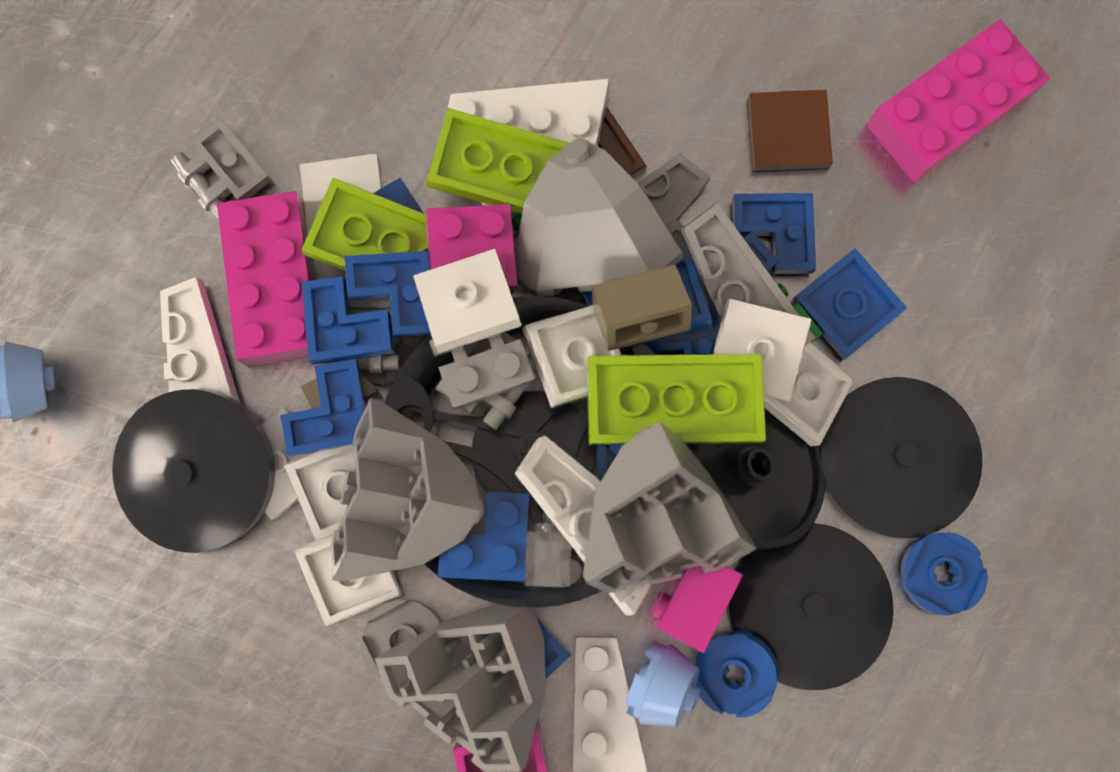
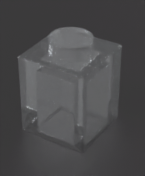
M536 524V532H527L525 586L570 587L571 545L555 524Z

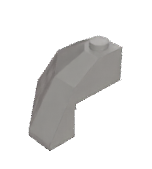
M581 137L567 144L560 152L548 160L524 202L515 252L517 282L536 296H554L556 289L578 287L580 292L592 291V285L603 283L606 280L620 279L644 273L652 268L676 265L683 259L682 251L640 185L607 151Z
M370 398L355 429L352 446L355 447L356 469L355 472H346L340 504L348 505L337 530H334L330 547L332 580L341 582L423 565L464 541L473 524H477L480 521L483 513V500L479 498L476 478L448 444L380 400Z
M659 422L654 426L642 429L634 439L621 447L595 490L583 576L587 584L606 593H613L625 590L627 585L640 578L646 577L649 585L680 579L683 575L682 570L701 566L704 573L718 571L757 548L708 471L681 438Z
M495 604L449 619L374 658L389 698L402 708L409 704L426 718L423 724L449 745L455 740L474 755L471 762L484 772H521L526 767L546 690L544 636L534 608Z

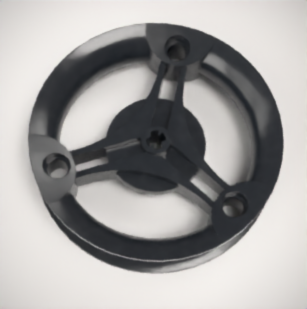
M548 296L512 297L521 326L505 333L513 338L525 337L522 330L525 325L589 306L567 299ZM431 334L407 358L386 396L384 403L406 418L413 415L422 416L424 419L423 428L434 436L437 434L438 422L475 430L472 447L448 441L444 442L448 444L456 455L472 461L476 477L485 492L530 494L515 472L524 460L522 454L528 451L527 444L536 442L538 438L543 436L549 438L592 473L595 460V445H589L588 407L583 413L571 403L551 409L544 391H523L514 404L517 409L510 419L504 418L497 430H494L482 421L489 410L484 416L454 415L437 411L431 395L442 380L439 367L453 363L455 360L451 351L438 356L434 355L429 341L433 339ZM645 343L620 348L622 356L655 355ZM531 494L529 515L541 537L547 560L542 563L537 572L526 571V581L441 578L458 590L476 598L513 607L540 608L559 606L585 599L602 591L585 582L583 576L585 563L573 548L562 550L556 554L553 553L542 517L545 511ZM439 555L424 564L437 576ZM566 559L577 561L582 569L580 579L573 584L564 583L558 577V566Z

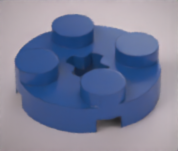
M951 532L935 533L922 536L909 546L901 563L900 585L914 604L921 609L937 615H953L963 610L967 611L980 601L987 587L988 575L987 569L983 567L979 549L969 539ZM946 562L950 565L948 572L953 575V579L951 582L943 581L939 584L934 570L936 566L942 567Z
M738 629L716 634L711 638L704 653L699 651L695 665L700 670L695 687L701 689L700 698L712 710L720 714L726 712L728 714H737L736 717L745 718L761 712L771 702L779 681L778 664L771 649L749 631ZM734 664L736 667H743L745 670L743 675L745 682L740 683L737 679L729 681L726 677L729 672L728 665Z

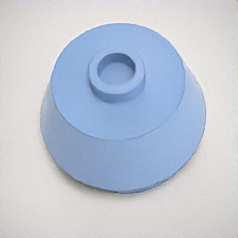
M6 341L5 345L0 346V419L12 418L13 422H16L49 407L48 391L55 390L53 366L46 367L43 350Z
M653 641L645 652V656L651 658V662L646 661L640 673L635 674L626 701V705L629 706L627 714L638 718L640 725L678 727L685 712H693L699 698L701 689L695 686L700 669L674 645L670 644L667 647Z

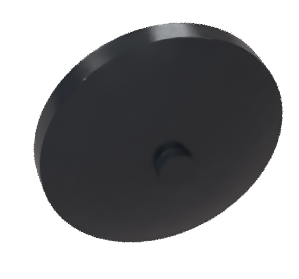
M907 377L883 378L855 389L846 395L820 444L821 464L826 480L825 491L837 510L850 522L869 533L882 537L897 539L916 538L935 533L947 527L970 505L981 479L983 466L981 443L969 415L948 393L937 386L918 379Z
M182 389L164 393L151 399L130 417L123 427L115 446L112 476L115 493L124 514L142 535L157 545L170 550L199 553L211 551L236 541L258 522L267 508L272 495L275 480V461L271 443L264 428L244 405L220 392L206 389Z
M765 408V442L686 444L708 471L757 548L755 550L782 547L801 538L812 527L818 517L823 504L826 486L821 464V446H810Z
M814 523L801 538L793 543L767 550H753L741 557L737 562L734 570L743 576L726 608L730 630L745 629L753 636L761 639L771 649L778 664L779 683L802 690H826L839 687L867 671L880 656L889 638L893 622L892 591L886 573L878 559L854 536L829 525Z

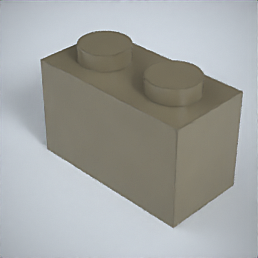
M676 265L652 268L644 273L620 279L613 278L603 283L592 285L593 311L608 351L690 330L692 304Z

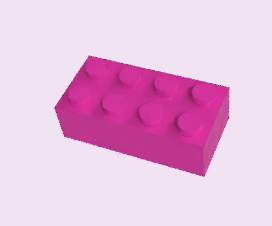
M999 19L880 105L866 126L915 184L1032 98L1051 78L1006 24Z
M297 191L217 203L236 360L250 368L308 358L302 282L317 280L314 259L302 254V247L308 236L304 201Z

